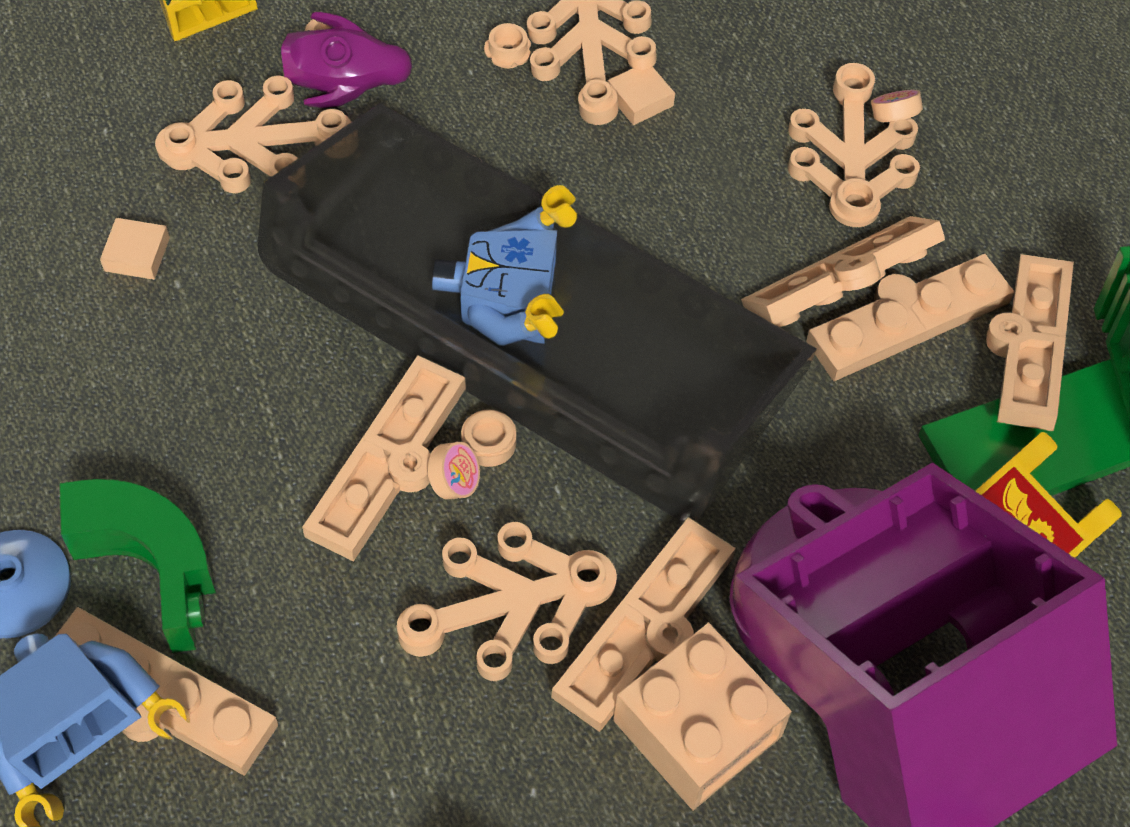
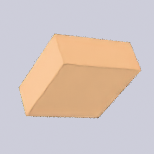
M653 67L647 70L632 68L607 80L617 92L618 108L632 125L674 106L675 92Z
M116 218L100 258L104 271L155 280L170 239L167 227Z

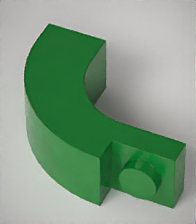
M110 479L60 483L61 536L73 560L124 555L140 559L151 565L159 573L162 630L172 653L196 650L195 628L204 627L205 625L201 595L214 594L216 590L202 541L188 517L164 496L134 483Z

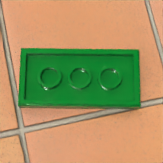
M1111 359L1062 376L1058 416L1054 431L997 422L999 398L923 425L918 434L934 464L974 491L1041 432L1047 433L1056 442L1058 447L1030 474L1051 496L1130 467V420Z

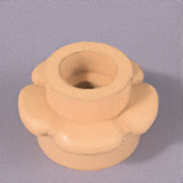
M504 23L491 30L489 40L484 45V52L488 58H492L494 65L507 69L514 68L518 65H523L529 60L531 56V51L529 50L531 42L522 27L516 24Z

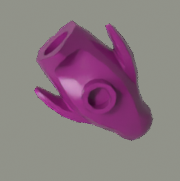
M314 12L310 17L317 22L331 27L330 29L288 33L281 47L284 77L299 87L326 92L324 95L303 100L304 105L310 107L330 108L342 106L357 99L364 92L374 87L396 85L406 81L412 69V59L408 51L397 45L386 44L374 38L361 26L349 19L330 13Z

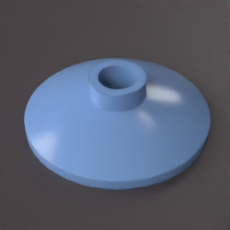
M27 530L0 532V575L7 570L16 569L10 579L0 581L1 639L24 636L43 627L60 611L69 594L71 572L63 551L54 541L37 532Z

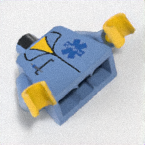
M554 186L544 194L541 202L542 207L533 210L517 221L488 232L472 234L470 236L466 262L443 259L435 260L432 281L433 290L461 293L462 321L478 330L497 345L504 346L521 340L545 344V338L550 339L554 337L558 331V326L552 318L561 317L564 314V310L555 298L551 296L557 248V230H553L554 223L556 222L560 227L564 228L575 224L577 212L570 206L575 202V196L565 186Z
M37 633L22 638L14 648V655L18 663L0 675V780L9 795L16 793L20 800L15 808L14 816L16 823L19 827H40L39 822L34 817V808L38 802L43 805L49 819L52 821L61 820L64 808L60 799L50 793H38L34 784L40 789L44 788L140 719L141 715L137 707L141 704L149 712L147 718L151 730L162 738L170 740L173 738L160 727L159 720L163 712L168 709H177L179 715L186 722L190 723L189 712L176 700L163 699L156 692L160 686L123 649L97 641H89L79 646L68 634H58L51 640L47 636Z

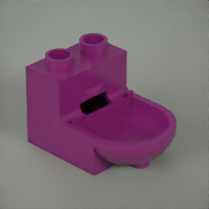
M934 463L925 466L884 491L866 488L832 490L825 485L818 484L798 488L790 495L788 506L770 517L756 531L742 551L730 588V605L737 632L745 646L821 717L828 731L841 799L869 827H995L1117 746L1105 578ZM948 622L954 625L963 635L968 651L942 667L937 666L934 662L930 663L925 667L926 676L894 695L889 682L876 666Z

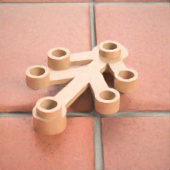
M560 0L550 11L535 12L527 19L529 39L536 44H547L555 39L556 30L575 13L579 14V22L552 48H539L531 54L530 64L532 75L536 79L550 81L559 75L560 67L582 47L586 84L579 92L578 102L580 115L589 124H607L618 114L617 92L605 79L602 45L627 59L628 64L638 70H647L653 67L657 60L656 44L652 39L643 36L631 39L599 20L598 11L601 10L622 21L624 28L628 32L639 34L647 31L652 24L651 8L644 1L635 0L626 3L623 0ZM633 16H642L641 18H631ZM541 26L547 27L545 29H536ZM638 52H646L647 54H645V55H637L636 53H638ZM542 63H551L547 66H540Z
M848 63L841 66L836 73L833 93L837 101L843 106V141L820 122L819 116L810 109L794 111L791 114L788 126V133L792 139L802 143L811 141L844 169L843 181L821 164L818 153L808 147H799L793 150L788 164V173L792 178L798 181L811 180L831 197L829 208L832 215L837 221L850 227H864L873 223L881 209L880 199L896 187L901 189L912 187L920 170L919 162L914 157L900 154L892 158L887 170L869 182L865 180V170L894 148L904 150L914 144L918 125L912 118L889 122L888 128L866 144L864 143V103L871 97L875 76L871 69L859 63ZM798 124H807L810 127L804 128L799 126ZM896 131H904L907 135L899 134ZM798 162H806L810 166H801ZM897 169H904L909 174L900 173Z
M272 76L263 84L264 96L228 129L212 131L228 114L238 113L245 105L241 85L232 80L219 82L213 88L214 101L191 122H178L168 125L160 131L155 141L158 156L171 168L189 170L198 167L218 180L222 189L226 192L240 193L246 190L251 182L247 163L239 158L223 160L212 151L230 150L271 176L272 182L276 186L291 188L297 185L302 177L299 159L290 153L276 155L263 146L314 142L320 152L327 155H340L352 147L354 135L351 120L342 111L337 109L322 111L315 121L263 126L279 110L288 108L294 102L292 82L284 76ZM276 91H284V93L279 95L272 94ZM226 96H235L232 99H222ZM284 168L293 169L288 173L278 172L279 170ZM233 173L241 174L239 177L236 178L227 177Z
M520 522L507 523L499 530L498 551L500 555L512 562L525 560L552 574V576L532 581L477 555V549L470 540L454 538L448 541L442 550L445 571L453 577H468L498 592L440 609H435L427 604L412 605L406 608L398 618V640L401 647L407 653L418 657L428 656L441 647L445 633L507 615L494 639L483 643L476 655L479 674L487 680L499 681L507 677L511 672L512 656L540 605L562 599L552 622L541 625L536 630L533 638L535 656L544 663L555 664L566 657L569 649V637L585 607H592L603 603L614 592L617 580L616 569L609 558L597 551L582 550L568 556L533 540L530 529ZM511 536H518L525 543L520 547L513 548L508 546L505 541ZM456 552H464L470 556V559L462 564L454 563L449 558ZM589 570L595 572L598 578L594 581L586 582L581 580L577 574L580 571ZM416 619H427L431 623L430 627L422 632H417L410 628V624ZM546 637H556L561 641L562 645L556 650H547L541 646L540 642ZM496 653L502 655L506 661L500 667L493 668L487 666L484 663V659L486 656Z

